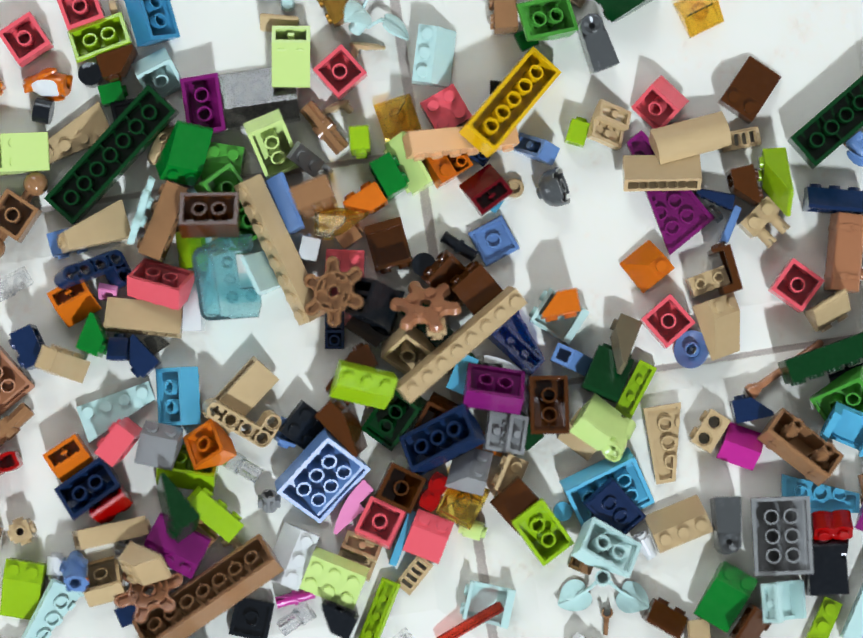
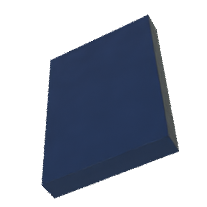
M612 477L582 502L597 519L625 535L646 517Z

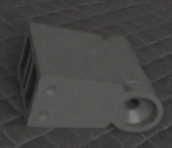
M594 13L586 15L578 23L579 30L577 33L581 40L590 74H594L616 66L620 62L604 27L602 18Z
M741 496L711 498L710 508L712 528L714 530V548L723 555L735 553L742 546Z

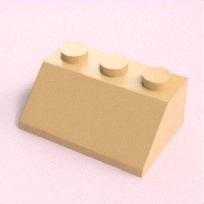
M697 495L650 513L644 518L659 553L714 531Z

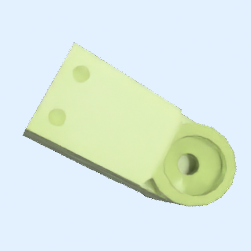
M594 393L581 407L569 432L597 451L601 450L608 460L617 462L621 459L626 449L627 441L631 438L636 428V423L631 418L622 417V413Z

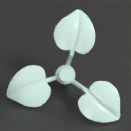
M349 0L346 3L344 22L350 23L348 28L353 34L359 36L366 28L370 29L372 26L382 22L386 31L404 40H409L407 28L397 16L385 14L384 18H379L372 22L371 16L365 10L369 0H365L363 5L354 0Z
M601 569L596 573L595 581L587 588L581 580L572 579L566 582L561 589L557 604L567 611H582L592 603V596L588 591L595 585L605 587L608 584L620 592L616 596V604L625 613L647 610L649 608V599L646 591L639 583L626 581L622 589H620L610 581L609 572Z

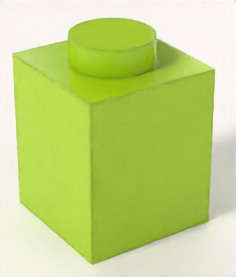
M581 117L571 119L565 143L583 148L590 123H587V119Z

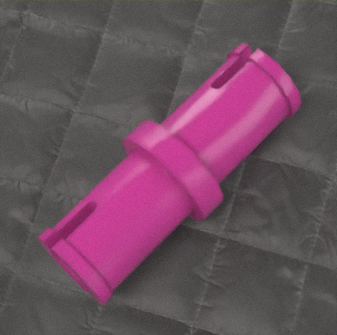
M291 590V593L275 596L279 609L284 606L299 605V602L315 599V595L305 590Z

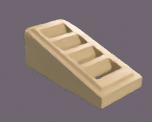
M758 126L730 131L732 145L731 147L721 149L722 153L760 146L761 138ZM750 132H753L754 142H751ZM741 134H745L747 144H743ZM734 135H737L739 144L737 146L735 145Z
M416 556L396 582L401 584L400 588L411 595L434 565L428 560ZM419 561L427 568L423 570L416 564V562ZM412 567L417 569L422 574L418 576L415 572L411 570ZM410 573L413 577L417 579L416 582L412 581L406 575ZM405 579L412 585V587L409 588L401 581Z

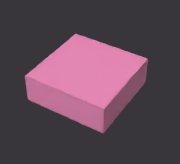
M99 282L98 299L107 301V297L118 298V286Z

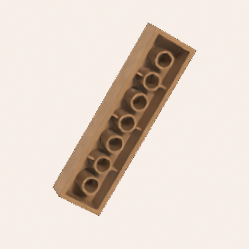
M259 533L169 595L176 603L173 612L167 613L162 608H156L149 613L145 623L136 622L135 619L131 622L140 638H187L276 577L284 569L269 544Z

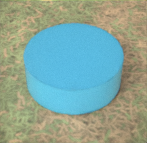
M559 502L554 506L553 514L558 520L567 521L571 518L573 509L567 502Z

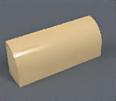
M722 111L651 129L649 144L661 165L729 147L732 145L729 125Z
M700 154L661 165L655 155H623L622 174L624 192L701 190Z
M107 297L103 327L105 331L181 339L183 306L180 310H174L144 300Z
M253 356L214 399L246 416L279 379ZM216 407L210 408V411L214 410L219 414L220 411ZM203 410V415L209 420L210 418L206 415V413ZM227 415L225 422L231 421L233 415ZM219 424L227 435L231 432V430Z

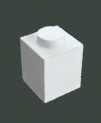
M307 233V236L302 235L299 249L301 260L318 262L322 240L318 239L319 235Z

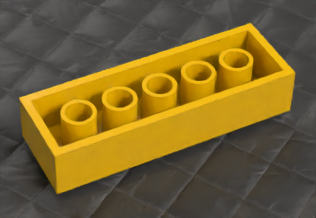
M532 47L484 101L459 133L488 158L514 130L560 75L561 71L535 47Z

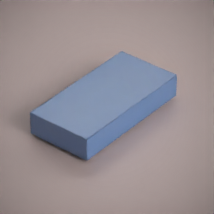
M734 205L719 239L720 243L724 242L727 244L742 210L741 207Z

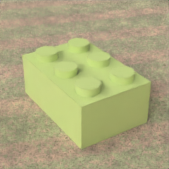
M279 109L243 123L267 180L281 172L286 173L299 167L286 157L294 144Z
M316 547L300 589L353 610L370 568Z

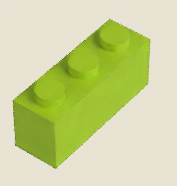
M368 125L349 127L352 157L356 156V159H367V156L371 155Z
M198 485L188 496L187 500L201 515L200 520L229 543L243 528L242 517L235 511L231 513L227 510L228 505L221 499L218 501L212 497L214 494L207 487L202 489Z

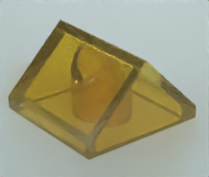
M680 0L673 4L689 38L724 22L718 0Z

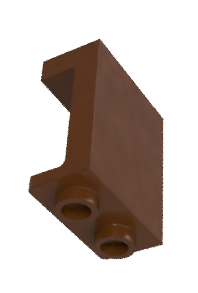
M401 217L363 227L376 272H380L382 275L392 272L391 268L399 267V269L410 267L409 263H412L413 260Z
M722 242L711 246V250L707 252L708 256L719 253L722 265H724L731 282L726 286L718 288L719 295L722 296L743 289L731 245H725Z
M446 249L436 257V261L431 266H428L423 271V275L420 278L433 288H436L441 283L449 285L454 276L460 275L465 271V266ZM451 290V293L445 300L457 302L462 307V301Z
M477 261L469 263L464 268L465 271L460 275L454 276L448 285L473 316L503 291Z

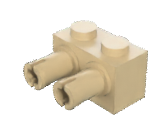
M768 196L737 224L750 238L757 236L767 248H770L777 241L765 229L767 223H771L781 235L791 227L778 215L779 207Z

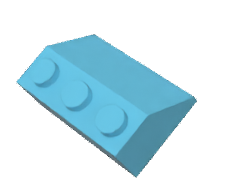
M198 366L156 369L158 423L172 426L201 424Z

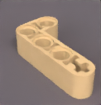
M209 398L203 403V410L210 419L258 447L268 446L282 424L281 418L272 410L264 411L258 421L254 422L214 398ZM216 407L220 411L219 414L214 410L210 411V408ZM232 414V420L225 422L226 416ZM270 417H275L273 423L267 424ZM244 424H249L247 430L241 431V427ZM265 433L262 440H257L259 434Z

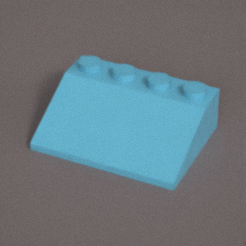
M628 447L617 462L605 458L559 481L581 527L584 522L594 516L582 502L610 477L618 483L640 510L655 503L638 463Z

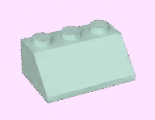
M418 25L412 84L442 88L450 85L456 31L434 25Z

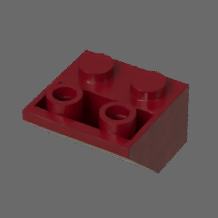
M490 163L459 185V188L481 217L513 194L506 181Z

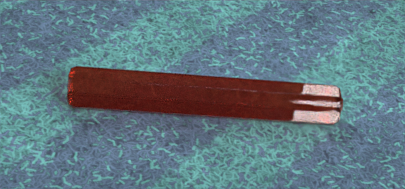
M498 601L436 638H459L502 613L504 607Z

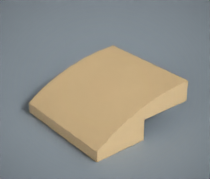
M600 99L591 118L587 138L615 150L621 149L624 131L629 130L631 112Z
M347 530L338 555L369 567L370 569L365 581L369 582L382 546L355 534V532Z

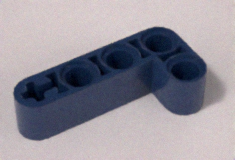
M112 250L65 267L55 275L54 282L57 287L66 289L106 275L109 284L116 285L118 289H121L127 285V276L132 271L123 253L119 250Z

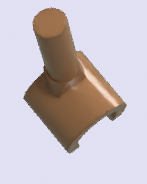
M603 608L601 610V616L604 618L603 635H608L609 618L613 615V610L610 608V616H605Z

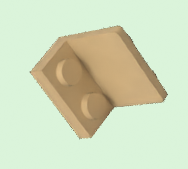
M507 453V456L503 455L499 466L502 468L499 474L495 473L491 482L494 485L493 489L501 492L518 476L522 479L529 462Z

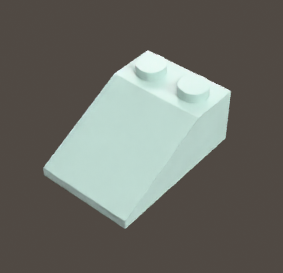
M264 251L240 257L256 292L260 296L281 287Z
M593 516L583 523L571 556L586 565L629 578L642 544Z

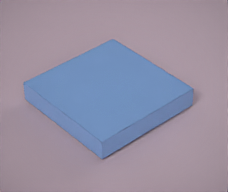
M502 215L468 233L486 267L520 249Z

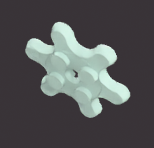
M149 176L146 187L143 189L130 228L128 245L135 243L138 231H140L141 227L144 228L148 219L145 213L147 209L151 210L154 201L151 198V192L156 180L152 176Z

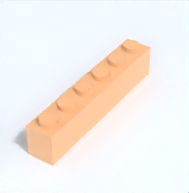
M463 126L408 131L402 137L406 159H414V161H421L426 157L440 159L446 155L453 158L466 153L468 156H473L480 151L459 133ZM517 127L514 128L497 150H502L503 152L514 150V147L520 143Z

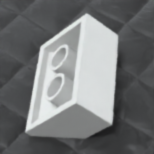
M284 522L273 550L284 571L271 580L299 591L320 536Z

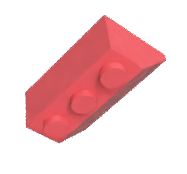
M144 258L127 276V296L151 302L155 305L169 307L170 309L180 310L188 301L196 278V272Z

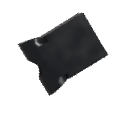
M362 277L355 283L354 293L362 297L364 301L363 306L359 309L347 306L344 312L370 324L378 333L390 336L398 311L390 309V302L393 298H403L405 292L394 290L378 280Z
M812 539L814 574H805L806 595L849 594L846 558L849 539H831L825 543Z

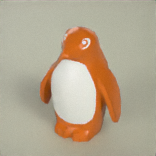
M45 68L39 73L28 76L23 80L24 92H35L48 100L62 101L71 92L73 76L58 73L56 68Z

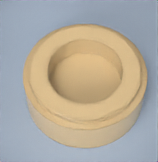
M110 0L109 8L111 14L121 12L118 0Z
M516 178L507 181L508 186L513 191V194L509 197H520L524 191L522 181Z

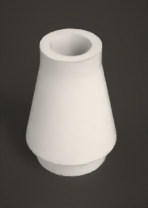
M643 530L632 537L642 544L640 551L647 560L657 556L650 533Z

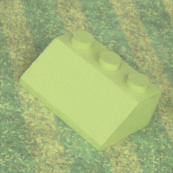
M402 131L384 144L386 149L383 152L384 154L390 152L391 156H396L400 163L397 167L401 173L405 172L409 179L407 183L408 188L405 191L407 194L411 192L414 196L433 185V180L422 161L406 159L402 139L406 133Z

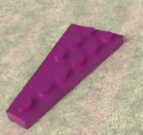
M642 130L627 141L631 155H655L649 144V138ZM691 190L645 191L669 255L714 220V217Z

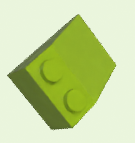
M786 148L763 149L762 157L758 159L760 168L758 170V181H761L763 191L786 216H790L794 188Z
M542 498L511 521L526 545L543 566L574 544V541Z
M16 558L6 559L2 582L0 615L31 619L43 596L47 563Z

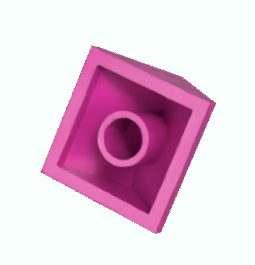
M730 422L725 430L716 458L753 471L762 453L763 443L757 439L761 433Z

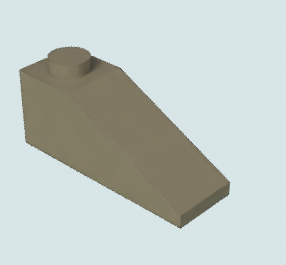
M623 313L620 314L618 320L614 318L610 327L613 330L610 339L616 369L620 375L628 362L642 324L641 321Z

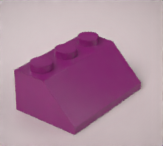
M218 73L180 79L186 122L213 128V134L225 131L226 124Z
M468 363L463 403L471 408L520 415L524 402L525 371Z
M160 513L143 547L162 555L168 568L192 579L212 539L194 531L178 543L175 539H171L168 536L163 515Z

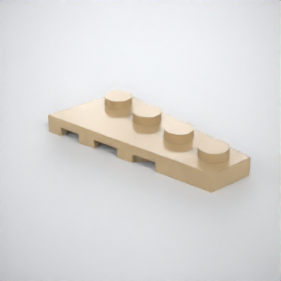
M97 102L48 139L50 164L90 148L110 127L100 102Z
M681 402L643 409L656 485L676 481Z

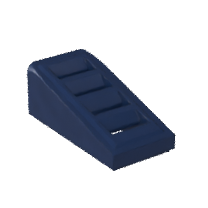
M706 189L695 190V195L728 211L733 210L734 194Z

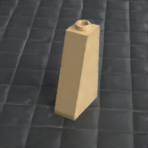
M123 200L116 201L57 235V244L62 250V254L127 240L131 230Z
M145 516L72 531L75 550H83L149 534L148 530H151L149 519H146Z

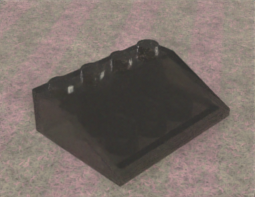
M272 67L219 74L226 124L225 131L245 129L243 123L279 109L285 123L301 121L297 88L272 87Z

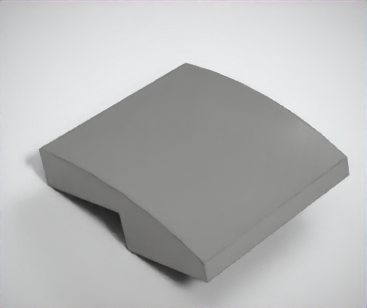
M488 411L484 435L486 442L483 443V450L524 455L529 417Z

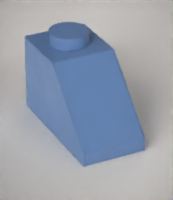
M520 132L518 136L520 143L514 147V151L538 162L553 166L560 148L545 139Z

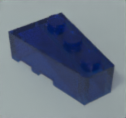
M519 311L487 337L522 371H525L528 377L545 361Z

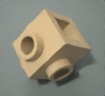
M23 517L12 520V525L8 526L9 530L7 533L11 542L14 541L15 544L21 543V546L32 542L31 538L37 536L36 525L30 518L25 520ZM19 528L24 530L23 535L19 534Z

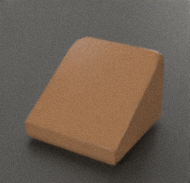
M574 557L571 558L568 566L587 575H590L593 569L592 566L586 565Z

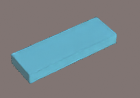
M412 510L411 514H407L391 556L390 565L396 566L416 515L414 510Z

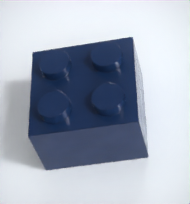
M29 324L10 333L11 339H9V343L12 349H16L18 352L17 360L20 366L33 370L36 368L34 366L45 343L37 326Z

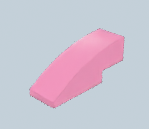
M365 479L355 487L345 501L335 524V535L365 509L361 502L374 491Z

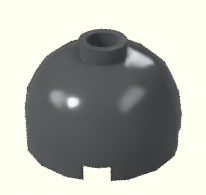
M558 167L544 172L538 182L539 188H536L539 199L543 198L546 204L555 207L570 203V198L567 199L566 196L569 193V188L563 173L558 174L557 171L560 170Z

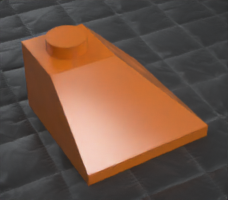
M650 240L619 263L642 293L646 292L675 269L666 256Z
M209 419L183 437L194 470L223 465L237 455L231 438L212 419Z

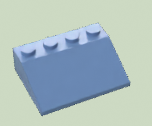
M324 428L274 483L279 495L321 524L371 468L359 456L354 457L327 428Z

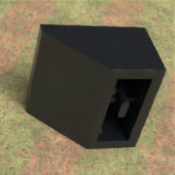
M324 600L321 608L330 633L340 638H350L359 618L356 615L357 612L347 607L344 610L338 607L339 604Z

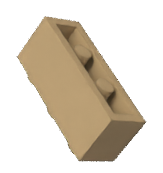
M51 344V347L42 346L34 367L83 383L91 362L84 359L85 355Z

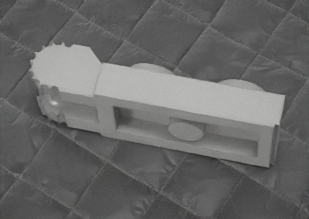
M298 141L286 156L315 178L322 176L318 174L321 167L330 174L334 171L321 158Z

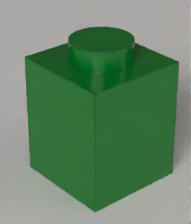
M121 81L98 86L101 102L104 107L127 100L126 96H129L127 86L123 85Z

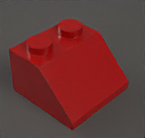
M122 483L121 488L89 510L90 516L102 525L105 522L112 521L115 515L121 511L128 510L131 504H133L131 495Z

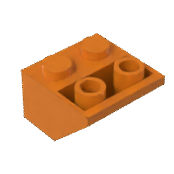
M467 153L453 158L446 155L440 159L426 157L424 160H421L437 189L473 166Z
M370 181L366 182L360 187L361 190L356 194L354 191L344 197L345 201H343L346 209L367 214H374L388 205V200L375 181L373 183Z
M87 281L66 289L57 287L46 293L68 328L86 319L89 312L96 313L102 309Z
M577 288L558 291L544 309L540 318L545 319L546 322L558 320V316H564L565 319L576 317L577 313L581 311Z
M79 434L72 435L42 455L62 483L95 460Z

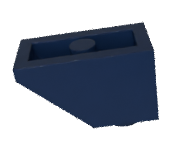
M114 334V337H109L106 360L129 361L130 338L126 337V334Z
M132 334L130 336L129 364L132 366L130 370L137 378L140 376L146 378L161 362L136 335Z
M745 394L734 396V400L729 401L734 424L774 416L772 410L751 397L746 398Z

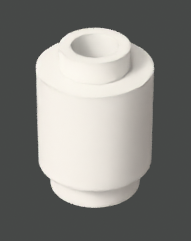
M51 552V556H47L46 575H48V580H51V578L63 580V574L59 571L61 562L63 560L66 561V557L62 556L63 553Z

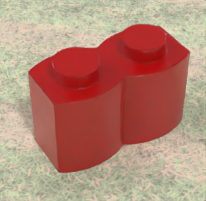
M9 451L0 455V476L5 472L17 470L23 465L18 451Z
M438 471L431 476L428 489L420 497V507L430 512L437 508L440 502V495L447 489L445 487L447 476Z
M816 511L811 513L814 540L827 541L830 539L846 540L853 538V524L850 511Z

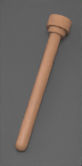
M817 340L798 355L822 347L824 342ZM776 369L758 383L754 382L745 386L744 389L749 397L757 398L761 389L782 375L780 369Z

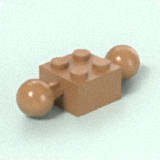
M32 172L25 177L23 182L25 191L21 197L8 188L0 197V258L5 252L4 241L7 236L22 243L43 212L30 203L34 196L44 194L48 188V180L40 172Z

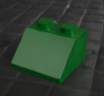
M390 152L369 163V169L388 201L407 189V183L409 182L405 172L401 173L397 167L400 165L395 155L391 156Z
M89 312L75 348L102 358L103 354L106 355L109 338L99 315Z

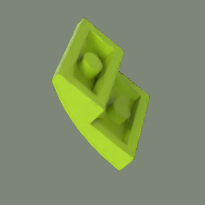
M180 231L176 232L179 267L188 270L207 266L208 258L205 238H181Z

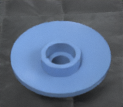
M696 330L686 331L676 340L674 345L675 359L685 368L699 367L705 362L709 354L702 333Z

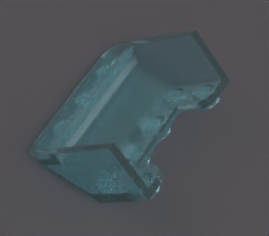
M252 234L239 235V237H219L198 247L193 252L192 262L200 314L204 319L211 321L259 317L262 306L261 296L254 287L240 288L236 254H246L252 250Z

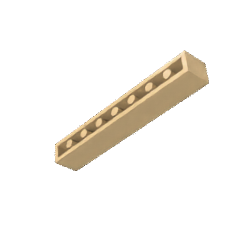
M261 173L233 186L235 191L239 192V199L245 214L249 218L253 231L258 237L261 248L267 256L269 264L276 275L277 281L299 326L326 313L324 310H321L314 316H308L305 313V306L314 298V291L304 284V278L308 273Z
M506 287L399 379L395 387L397 392L405 401L411 404L527 304L526 300L516 288Z

